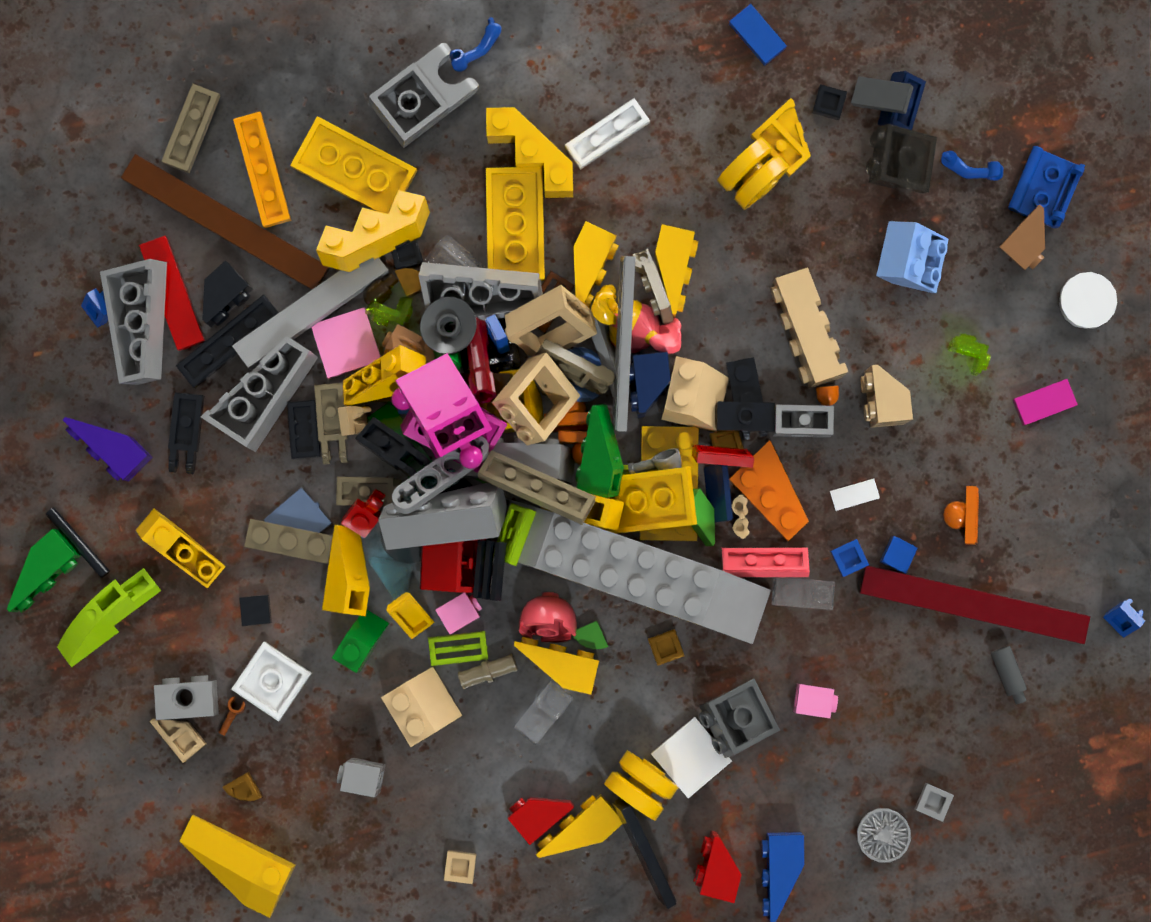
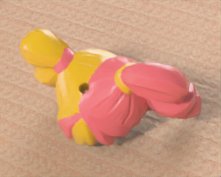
M609 284L601 287L596 293L591 306V312L597 321L609 325V338L616 347L618 304L615 298L617 292L616 288ZM633 300L631 354H636L643 349H647L649 346H652L654 350L660 353L668 352V354H674L680 351L682 325L679 319L674 318L673 322L660 325L659 316H654L649 305Z

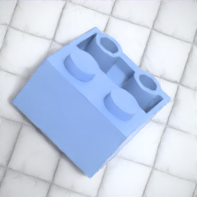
M889 221L876 276L892 284L937 293L949 239L917 222Z

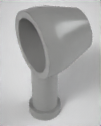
M677 448L662 451L645 461L628 464L630 474L648 472L655 469L658 471L682 468L681 454Z

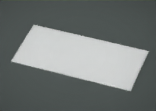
M874 479L830 491L836 511L880 498Z

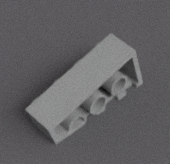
M147 259L100 271L119 384L139 385L161 380L167 262Z
M422 262L419 271L425 309L440 298L455 297L466 302L472 308L476 318L478 317L480 320H486L487 317L494 314L497 319L505 318L506 314L543 295L539 273Z
M286 336L259 361L260 364L250 373H246L240 379L241 382L229 393L226 392L219 399V402L210 411L207 410L201 418L245 447L256 452L318 357Z
M499 438L493 451L564 483L573 484L574 459L572 457V448L559 444L558 439H546L542 444L526 445L519 438H514V443H504V438ZM449 460L448 471H458L461 464ZM470 471L462 478L477 479L478 473Z
M484 483L440 493L409 514L399 513L395 510L393 503L384 506L378 521L386 550L499 537L508 508L503 489L490 483Z

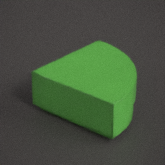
M597 621L576 630L574 639L581 645L590 649H604L608 647Z

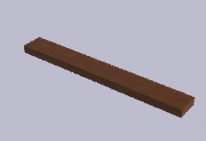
M136 154L121 176L122 180L311 290L321 284L330 269L327 266H323L317 259Z

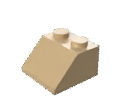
M676 356L661 420L717 432V402H724L729 378L704 362Z
M434 667L429 668L381 697L410 747L463 716Z

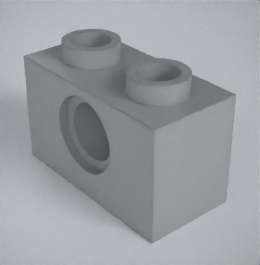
M775 405V431L773 436L829 438L834 434V406Z
M208 675L191 676V682L180 683V677L162 679V684L154 685L156 720L219 715L217 680L208 681ZM184 689L189 690L193 695V700L189 705L183 704L180 700V694Z
M357 758L349 759L343 766L340 765L337 783H341L340 791L376 797L381 792L386 764Z

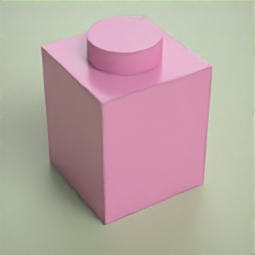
M463 593L437 608L436 612L451 635L480 618L481 616L478 611L482 610V607L477 598H473V595L469 597L467 593Z
M797 684L793 708L794 713L830 718L831 712L836 713L838 696L834 695V689Z

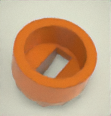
M839 386L817 387L816 396L818 401L824 406L834 405L839 398Z

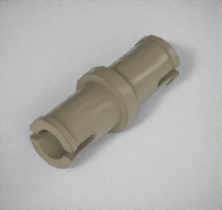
M511 653L508 656L488 662V660L482 661L479 666L458 672V677L464 690L485 681L488 683L494 682V678L513 671L516 672L518 668L515 658Z

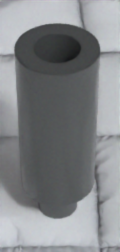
M1011 646L992 651L991 656L1007 696L1012 695L1016 705L1027 701L1023 691L1027 690Z

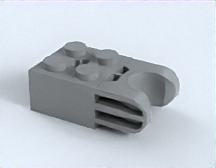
M441 43L369 96V105L403 148L472 97L479 88V84L473 78H467L458 84H447L441 80L438 70L448 61L451 51L447 43ZM407 101L408 104L413 102L414 108L412 110L404 109V102Z

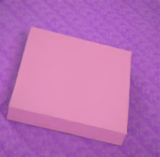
M365 307L320 321L311 327L328 379L362 369L381 357Z

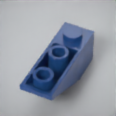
M801 832L766 833V840L761 841L762 858H767V869H762V886L767 887V899H762L763 916H768L769 922L777 921L804 867V835Z

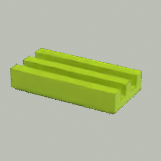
M513 503L510 504L497 542L506 543L505 562L517 566L536 511Z
M485 631L428 637L431 666L488 660ZM480 637V643L435 648V642ZM474 649H481L482 653L480 655L436 660V654Z

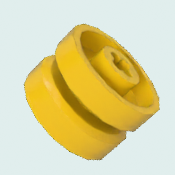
M763 137L746 148L717 179V182L726 191H732L744 183L736 192L734 199L744 210L764 197L790 167L781 156L773 157L763 165L772 152V147Z
M627 750L620 759L619 764L631 777L627 778L617 771H612L604 785L632 807L656 821L664 808L662 803L652 796V793L654 792L664 799H671L679 787L655 765L646 759L642 760Z

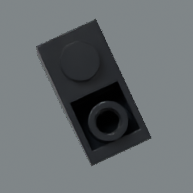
M226 260L204 279L202 320L210 327L215 324L216 326L222 324L229 317L228 312L235 305L238 307L243 305L250 298L249 293L253 290Z

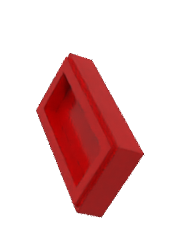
M695 445L692 448V457L696 463L753 468L754 457L748 449Z

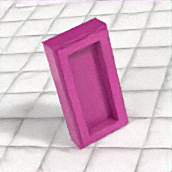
M1068 379L1013 399L1023 426L1078 405Z

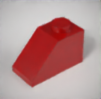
M530 797L524 801L520 798L509 808L511 814L507 819L526 842L531 845L574 808V804L571 800Z

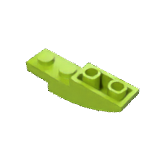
M143 568L122 585L115 579L102 589L72 621L57 646L68 664L73 667L116 635L119 631L115 625L161 591L160 588Z

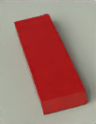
M165 235L140 244L139 247L144 260L153 259L167 262L165 318L177 350L182 351L205 342L167 236Z

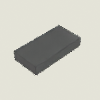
M858 76L851 104L855 107L906 114L914 87L908 83Z

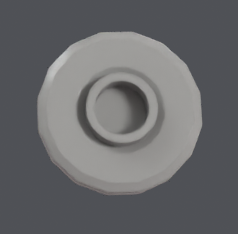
M877 808L868 812L860 820L857 828V842L861 851L868 858L880 863L899 859L907 851L911 841V830L906 819L898 812L889 808Z

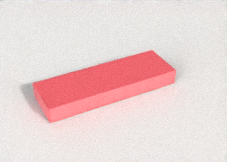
M722 548V571L737 577H809L808 548Z

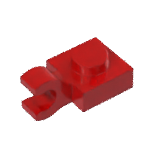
M375 489L366 502L357 499L343 516L341 524L366 538L378 522L381 514L379 509L383 505L382 500L385 494Z

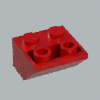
M478 540L422 546L420 589L473 593Z
M711 831L709 837L704 836L700 852L704 860L702 865L697 864L693 882H695L700 895L735 903L742 874L718 833Z

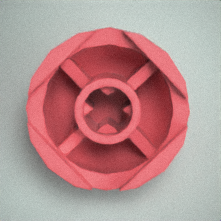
M542 593V596L528 601L521 612L519 633L526 638L532 639L533 635L543 636L541 642L559 643L571 640V634L574 637L576 636V614L571 604L559 598L557 593Z

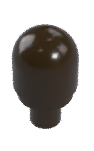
M391 273L383 281L380 279L374 281L364 291L363 298L365 303L373 308L383 305L392 294L390 289L399 280Z

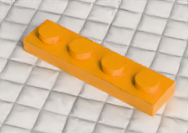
M256 112L233 119L263 227L268 228L292 221L262 113Z

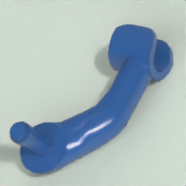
M490 17L488 19L489 25L486 26L485 34L477 47L466 53L460 49L450 52L451 64L455 71H464L468 63L484 56L492 48L501 34V26L495 23L494 18Z
M954 151L942 153V164L965 179L987 178L988 180L998 181L1003 177V166L998 161L988 162L987 168H972L967 166Z

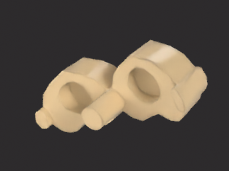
M739 495L732 503L734 513L739 516L732 528L741 539H745L749 535V522L745 518L748 514L746 506L748 500L744 495Z

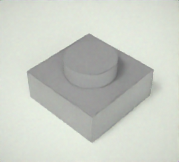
M925 783L915 810L943 822L954 795Z

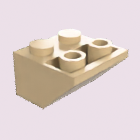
M879 365L870 366L860 379L862 393L867 394L868 403L864 405V418L866 422L870 421V428L904 425L913 420L910 390Z

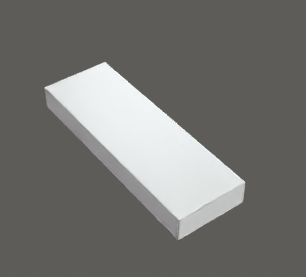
M633 98L566 143L565 148L581 170L648 125L650 120L635 98Z

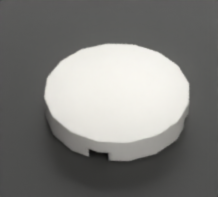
M1093 272L1079 273L1070 278L1061 288L1059 298L1060 311L1065 320L1075 327L1085 329L1097 328L1108 322L1115 313L1117 306L1116 291L1111 282L1100 274Z

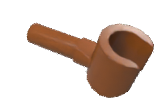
M236 696L231 697L228 701L229 712L219 731L221 735L225 736L236 715L243 713L246 709L245 701L239 710L232 709V703L235 701Z

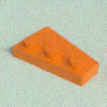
M769 440L753 456V468L741 467L729 478V481L789 541L809 520Z

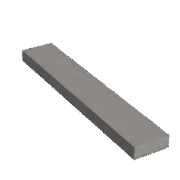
M634 256L620 257L612 425L616 431L627 432L636 258Z
M371 258L359 264L360 267L351 272L338 271L236 342L232 347L247 368L251 370L260 364L259 361L286 336L294 340L363 292L374 281L387 275L389 271L379 258L375 260Z

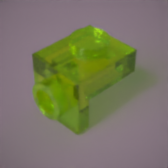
M401 297L396 310L377 302H371L368 304L365 314L373 316L371 321L387 327L389 323L395 326L397 324L403 325L411 317L413 306H410L412 298Z
M960 334V337L955 336L950 341L948 351L975 358L971 371L972 375L977 376L982 370L986 371L991 358V354H987L989 345L976 342L977 338L971 335Z

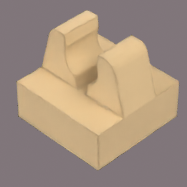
M365 405L339 407L338 415L341 435L359 434L368 424L366 413L371 412V408Z

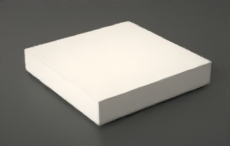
M264 641L231 690L277 721H280L312 673Z
M695 716L651 753L687 798H690L732 762L729 757L724 758L723 754H718L712 745L713 738Z

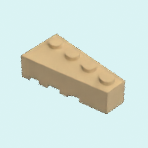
M805 268L775 278L773 281L774 286L770 288L775 303L780 302L783 311L780 314V320L784 330L789 329L792 340L789 341V346L793 357L798 356L801 367L798 368L802 383H807L809 389L841 379L848 373V369L845 363L839 364V346L836 339L834 340L833 337L829 338L827 334L830 332V323L825 312L818 309V306L821 305V300L809 269Z

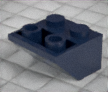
M668 352L633 355L632 363H630L629 384L634 383L635 392H631L630 404L631 412H637V418H643L670 384Z

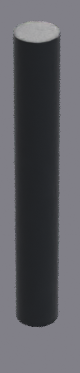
M53 507L47 511L45 515L100 578L105 577L110 570L56 508Z

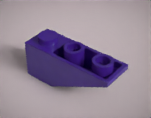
M65 417L63 419L68 425L65 430L76 441L82 439L88 445L85 450L95 460L99 461L102 459L108 465L106 471L117 481L121 478L129 482L153 458L133 437Z

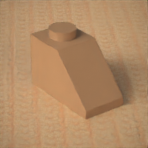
M1040 204L999 246L1023 270H1026L1028 266L1033 270L1044 258L1041 254L1045 250L1044 208Z

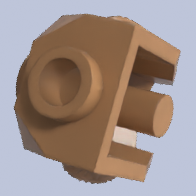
M397 324L393 332L389 331L382 343V346L385 347L384 355L401 345L426 356V364L435 358L433 350L426 345L422 336Z

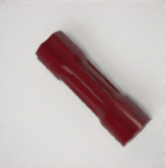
M477 317L476 333L465 349L468 353L470 375L468 377L469 388L477 402L483 404L489 403L492 399L496 398L494 376L489 366L487 352L489 341L486 322Z

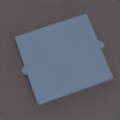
M302 487L264 519L265 522L317 533L323 532L332 524L319 508L320 504L314 502Z

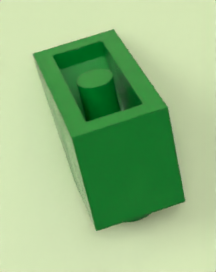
M366 610V616L358 617L340 643L332 659L353 672L359 673L390 623Z

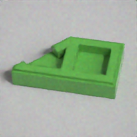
M700 488L693 489L697 524L691 526L705 546H714V508Z

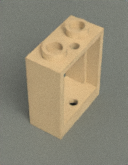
M562 285L505 315V334L511 343L517 344L528 356H535L545 339L557 343L567 350L597 334L595 319L591 309ZM558 316L567 321L540 337L531 332Z
M546 352L529 357L492 403L498 409L501 417L515 430L518 438L526 445L543 442L548 438L578 400L580 394ZM533 379L554 404L539 424L518 399Z

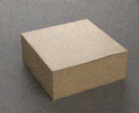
M448 850L444 881L473 884L477 854Z

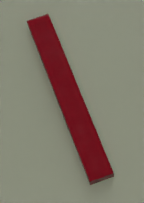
M871 566L864 568L859 594L1079 644H1085L1091 617Z

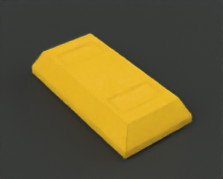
M408 592L403 593L388 604L386 609L411 639L435 623Z

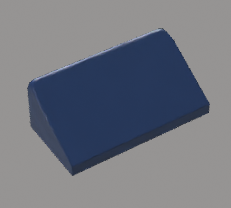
M907 71L894 72L890 81L908 83L914 87L906 114L881 110L878 125L901 133L911 134L926 81Z
M728 466L704 467L706 497L714 508L715 523L731 521L733 515Z

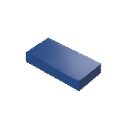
M752 4L748 5L729 21L732 29L764 66L787 47Z

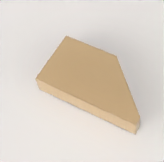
M156 718L150 721L182 763L186 762L207 744L188 721L156 720Z

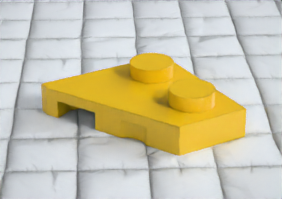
M792 98L751 134V138L754 141L763 137L772 147V152L769 156L771 159L781 156L790 166L785 173L788 177L795 173L811 157Z

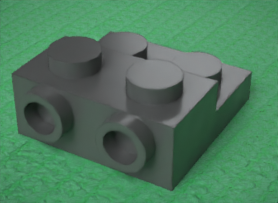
M751 679L699 706L702 711L699 713V719L705 728L710 727L715 737L712 739V745L718 754H723L724 758L734 756L780 731L755 679Z

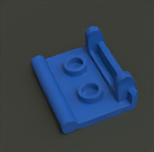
M1033 146L1008 209L1027 217L1040 204L1044 208V224L1051 228H1059L1065 219L1066 210L1079 179L1084 173L1085 165L1072 163L1048 153L1038 146Z

